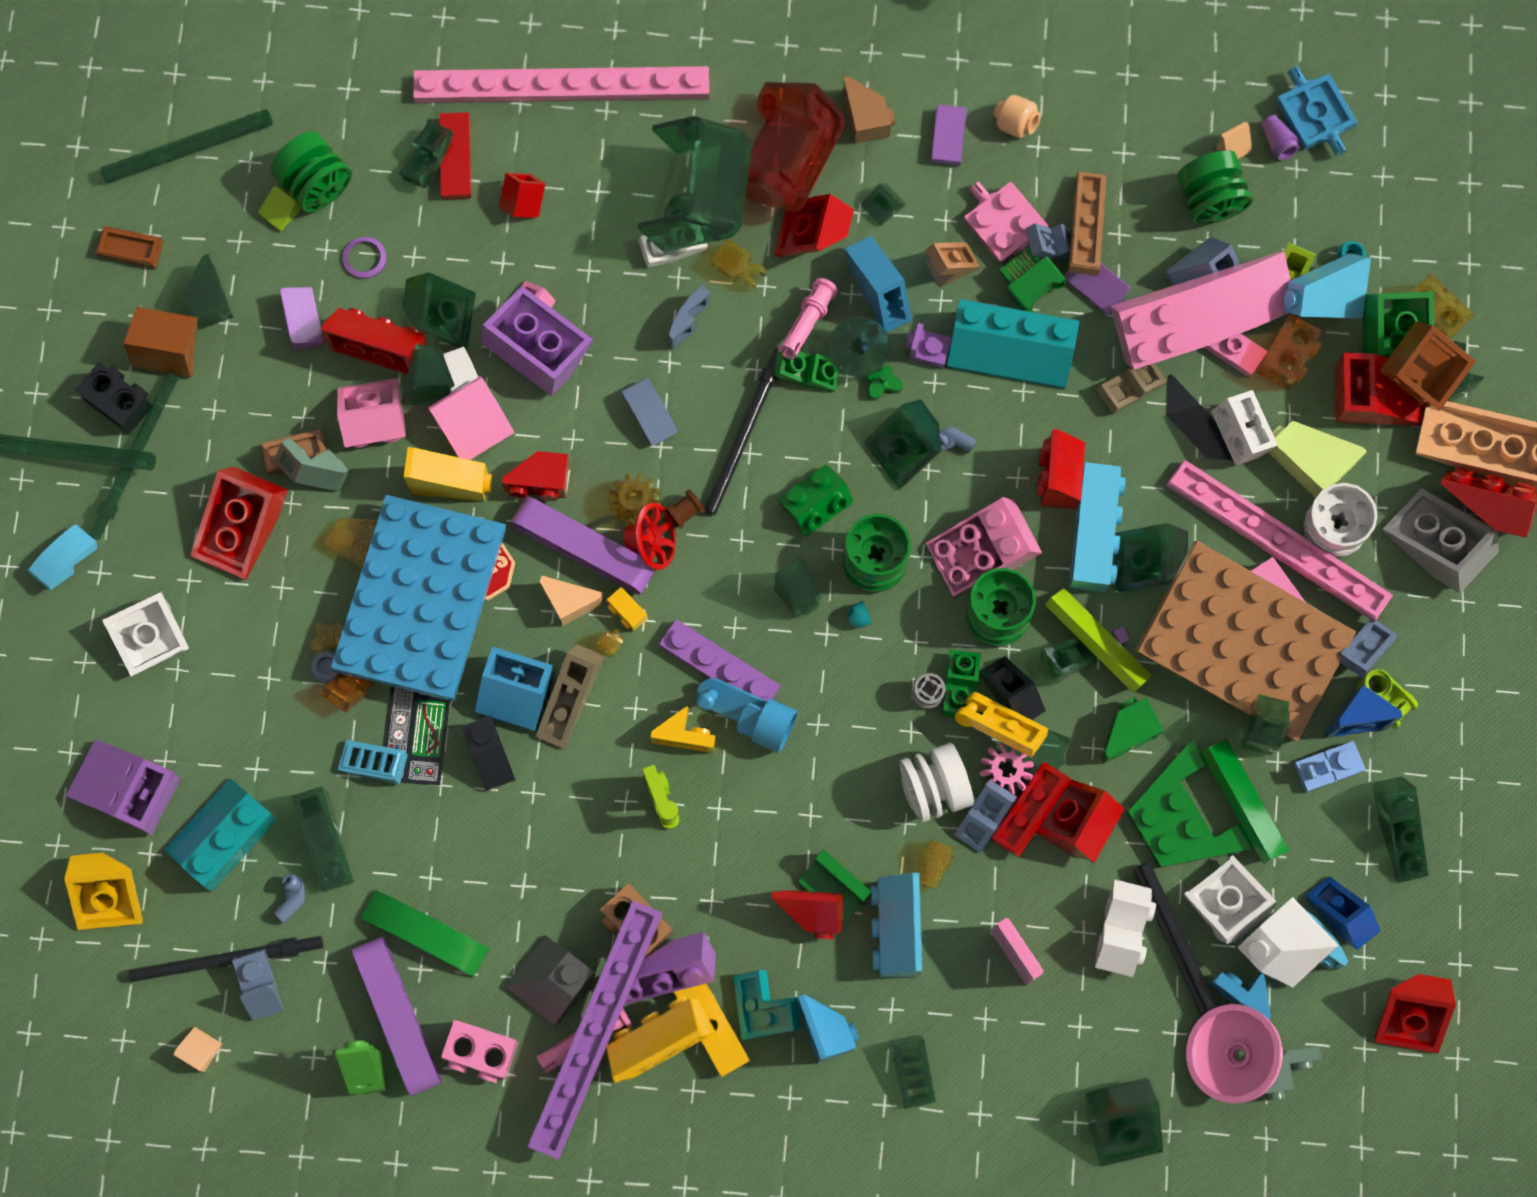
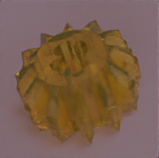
M640 473L637 474L636 480H631V476L626 474L625 484L618 480L614 482L617 490L609 491V498L614 500L609 504L611 511H617V520H622L627 516V525L633 524L634 518H637L639 511L644 505L648 503H658L661 505L660 501L656 499L660 496V490L652 488L654 481L651 478L643 482V475ZM636 495V498L639 499V503L634 504L633 501L630 500V496ZM653 509L646 513L649 518H651Z

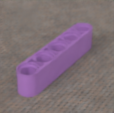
M525 496L510 521V524L523 534L635 594H642L655 570L649 568L644 563L640 555L532 497Z
M382 936L352 949L355 961L410 1096L412 1097L441 1084L439 1072L385 939Z

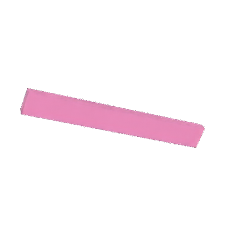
M1185 459L1166 485L1168 488L1373 622L1377 620L1393 595Z

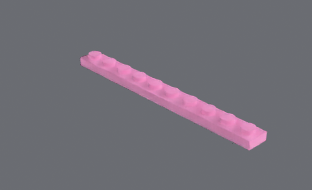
M709 67L414 71L415 103L709 99Z

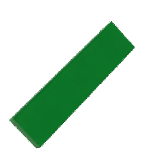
M1228 740L1203 750L1201 753L1262 863L1264 864L1288 852L1289 849Z

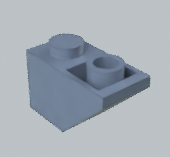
M1209 237L1165 273L1171 285L1174 286L1239 265L1240 262L1231 244Z

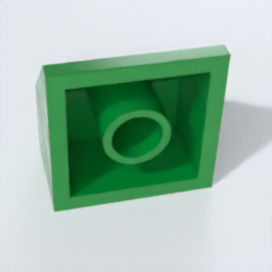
M1435 291L1366 294L1362 319V353L1392 355L1415 322L1435 326Z

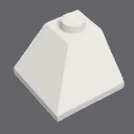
M1292 897L1258 927L1238 948L1260 972L1294 987L1327 957L1338 944Z

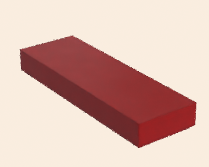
M469 112L439 113L442 200L472 199Z
M1043 761L1032 780L1027 784L1026 789L1023 790L990 838L991 841L1019 858L1070 783V777Z

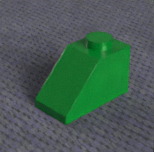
M1134 697L1119 705L1120 710L1113 718L1101 756L1103 763L1158 738L1164 732L1147 698L1137 701Z

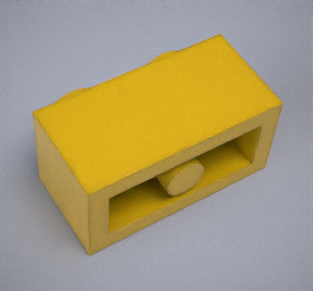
M622 587L607 599L608 610L614 616L617 614L621 618L620 622L627 630L630 628L634 632L648 619L646 612Z

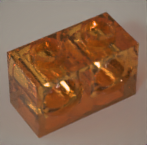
M1289 314L1256 373L1287 390L1294 381L1299 384L1308 369L1304 366L1307 357L1313 359L1322 344L1317 341L1322 330ZM1292 337L1301 338L1305 345L1296 344ZM1284 361L1288 363L1291 370L1282 369L1278 362Z

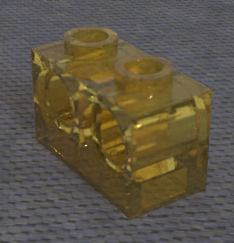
M1430 273L1412 292L1435 291V327L1451 340L1467 325L1475 314ZM1440 319L1448 321L1451 327L1442 325Z

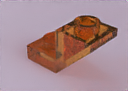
M340 673L324 686L321 696L346 713L364 698L375 682Z

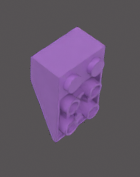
M95 739L66 797L152 836L181 778L173 771L149 760Z

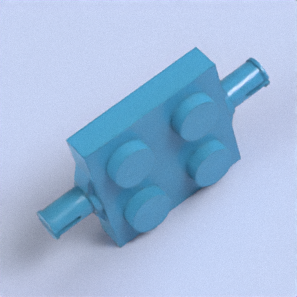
M1299 66L1291 68L1287 74L1290 76L1295 87L1291 91L1278 96L1275 102L1294 135L1299 139L1298 142L1303 150L1319 143L1328 142L1336 157L1342 155L1347 149L1344 147L1339 135L1354 128L1358 122L1330 74L1318 79L1306 80Z

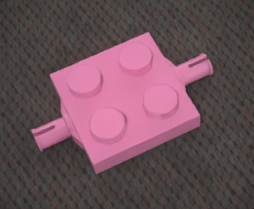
M980 182L975 183L970 188V191L980 203L974 210L964 216V221L1000 265L1012 256L1021 253L1028 245L1030 246L1026 227L1034 223L1048 227L1047 223L1012 182H1009L999 191L990 195Z

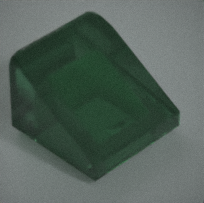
M879 183L860 205L882 226L899 212L906 203L889 185Z

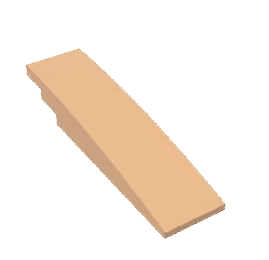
M1449 401L1445 403L1440 411L1425 407L1415 455L1455 468L1471 470L1474 474L1484 477L1486 475L1503 478L1504 483L1516 486L1517 482L1527 483L1535 486L1534 491H1537V422Z

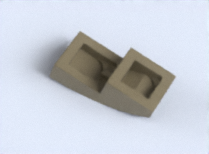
M1153 363L1135 370L1129 367L1123 374L1101 384L1096 391L1111 413L1115 414L1163 386L1167 380L1156 364Z

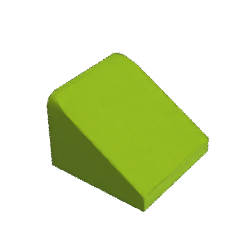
M275 185L266 197L258 214L281 232L301 210L293 198Z

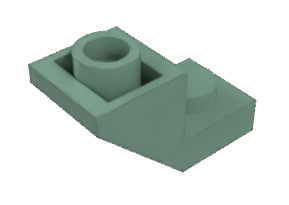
M291 438L281 442L274 458V462L293 482L333 491L341 489L349 472L344 463L329 449L310 459L304 449L299 447Z
M1320 1047L1282 1052L1280 1072L1273 1085L1263 1094L1266 1097V1101L1286 1098L1285 1092L1294 1090L1290 1065L1293 1064L1294 1071L1313 1068L1312 1062L1322 1060Z

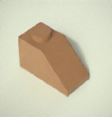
M844 77L842 92L855 144L888 138L891 126L895 125L892 108H887L885 98L853 78Z

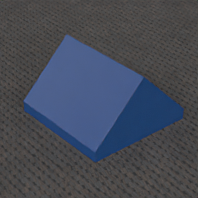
M1363 685L1347 698L1325 730L1324 735L1325 738L1386 730L1403 717L1402 712Z

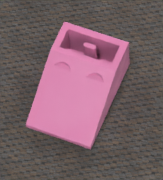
M1004 497L926 542L953 597L971 590L977 579L992 569L1008 568L1013 570L1042 553L1015 500Z

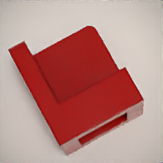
M505 173L499 207L513 217L537 218L540 214L546 184L532 174Z

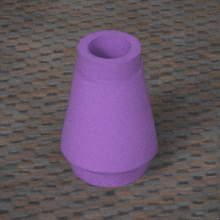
M1276 115L1267 117L1261 123L1273 156L1278 157L1279 160H1286L1298 152L1300 148L1298 145L1299 139Z

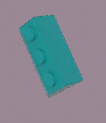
M230 778L164 850L203 887L212 892L276 823L277 819Z

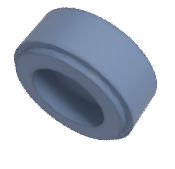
M322 651L312 659L311 672L321 683H334L342 676L341 673L333 672L331 669L335 653L332 651Z

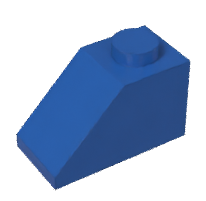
M1330 876L1306 894L1308 901L1335 934L1356 950L1381 931L1370 905Z

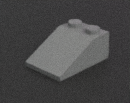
M1422 488L1383 528V533L1434 579L1458 593H1461L1499 553L1498 531Z

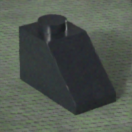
M1006 656L980 671L981 677L999 704L1031 720H1034L1046 711L1035 683Z
M490 715L461 726L486 792L516 781L492 716Z

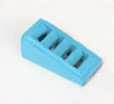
M346 740L338 771L400 785L408 754L403 750ZM352 750H359L355 765L349 766ZM369 752L370 755L366 769L361 768L364 754ZM376 755H381L377 771L372 770ZM388 757L393 758L389 773L384 772Z

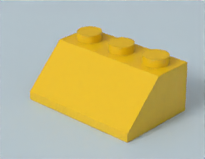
M683 996L670 1003L669 1007L671 1010L661 1016L657 1011L640 1020L643 1026L632 1031L628 1027L613 1035L615 1041L607 1045L606 1048L615 1083L634 1079L716 1033L698 998L688 1000L686 996Z

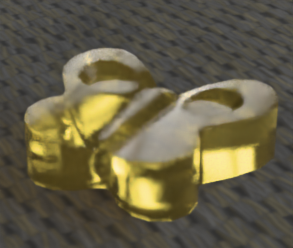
M334 622L330 626L323 623L316 624L315 631L317 635L311 642L312 651L318 654L325 651L328 647L337 650L343 631L341 623Z

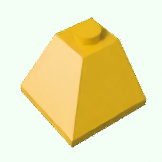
M103 852L70 856L64 880L77 930L142 924L143 918L131 868Z

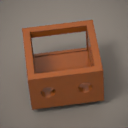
M1415 322L1379 372L1423 407L1440 411L1476 360L1435 326Z

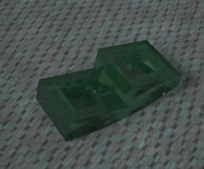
M429 121L412 142L416 151L399 171L402 179L425 189L439 169L453 137L452 130Z

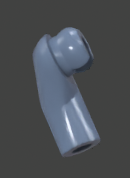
M954 427L938 431L931 438L932 447L938 451L958 446L970 453L977 442L976 439Z
M287 874L282 879L281 886L284 887L285 901L273 912L284 924L305 902L304 882L299 876L294 874Z

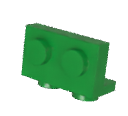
M827 464L777 498L780 507L797 522L804 536H808L853 503V498L846 482Z

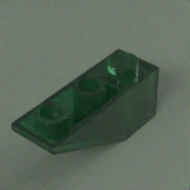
M1403 776L1372 783L1376 813L1396 881L1401 883L1429 876L1417 788Z
M321 786L292 795L298 822L323 893L354 883L328 792Z

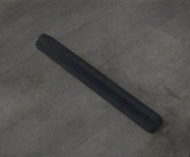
M1150 863L1136 867L1134 873L1140 886L1152 889L1151 902L1156 903L1154 916L1199 1013L1205 1014L1216 1008V1002L1156 873Z

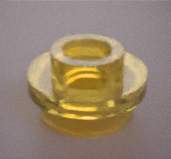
M614 628L611 632L606 630L601 635L596 644L600 647L599 654L611 658L617 652L624 640V637L619 634L620 631L617 628Z

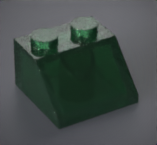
M1148 1078L1085 1092L1087 1118L1100 1167L1163 1152L1160 1104Z

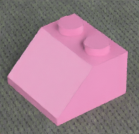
M398 378L338 388L337 417L344 447L353 446L361 448L374 442L383 441L391 443L406 437Z

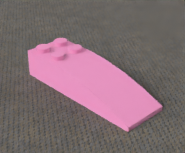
M1284 251L1110 306L1124 362L1135 370L1225 340L1287 314V312H1284V296L1287 291L1288 281H1291Z

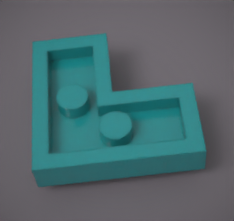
M766 970L733 975L741 1040H752L801 1030L797 997L771 1001Z

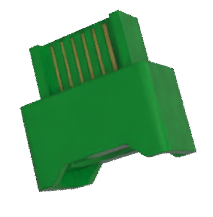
M1029 245L1006 265L999 268L1000 274L1009 283L1007 287L1008 295L1023 311L1032 312L1033 303L1051 289L1061 290L1066 285V278L1047 256L1042 260L1037 256H1033Z

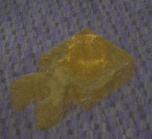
M727 238L710 260L712 267L732 281H735L739 275L743 277L745 285L751 289L757 287V282L750 278L751 274L757 273L763 278L766 275V270L762 265L749 263L752 260V254L729 238Z

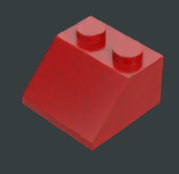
M1071 779L1035 834L1073 856L1095 863L1125 808L1105 790Z

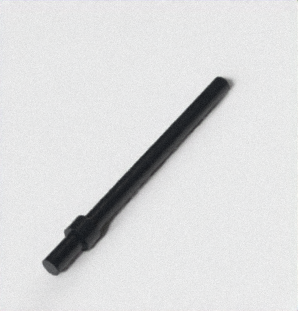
M778 348L774 349L767 367L763 368L758 378L759 386L705 508V512L711 515L717 514L771 387L776 385L778 377L773 376Z
M322 936L300 940L292 937L282 939V943L135 968L129 970L130 982L233 965V958L261 949L266 950L268 958L283 955L285 958L299 956L300 952L323 949L324 941Z

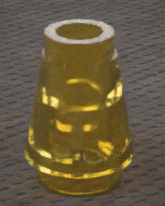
M930 839L928 846H924L919 883L937 888L938 883L954 858L952 856L953 847Z

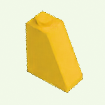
M408 447L404 479L411 495L484 502L486 492H491L492 474H488L485 463Z

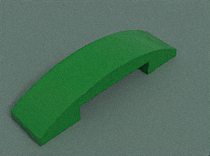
M375 890L360 918L443 960L445 963L472 977L477 973L489 950L485 945L377 890Z

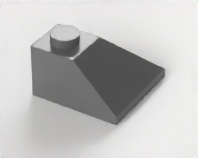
M545 935L505 987L556 1027L596 975L580 960Z

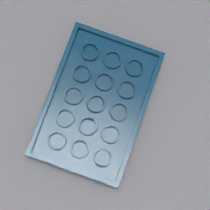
M386 495L332 662V671L454 702L505 535L506 524Z

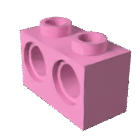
M454 1020L441 1058L449 1061L448 1068L466 1073L467 1067L479 1071V1078L496 1083L498 1077L506 1080L519 1042L515 1039ZM462 1039H469L472 1043L470 1054L465 1057H459L455 1051L456 1044ZM493 1049H499L503 1053V1061L497 1067H490L486 1062L488 1052Z

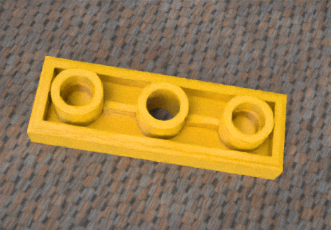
M707 984L674 992L677 999L686 996L688 1000L698 998L708 1019L717 1023L716 1033L701 1042L721 1078L750 1061Z

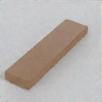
M1077 171L1068 269L1070 273L1099 275L1107 175Z

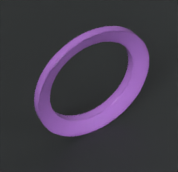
M359 237L352 240L345 247L342 255V261L347 272L360 279H368L378 275L385 267L387 260L383 245L371 237ZM362 242L371 243L380 251L378 265L367 272L353 269L348 262V254L351 248Z

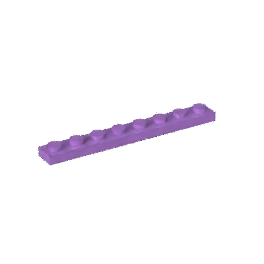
M632 900L528 1147L555 1159L560 1158L663 913Z

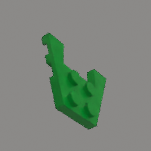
M1193 740L1183 748L1126 813L1159 868L1255 849L1241 823L1214 837L1182 785L1181 780L1208 765Z

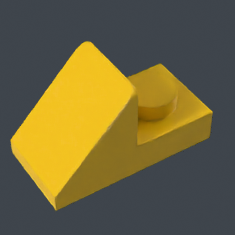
M686 706L651 732V743L713 753L715 735H710V730L698 727H692L691 731H686L689 708Z

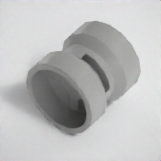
M933 673L921 675L916 680L912 691L914 703L924 710L936 708L941 703L945 693L943 680Z

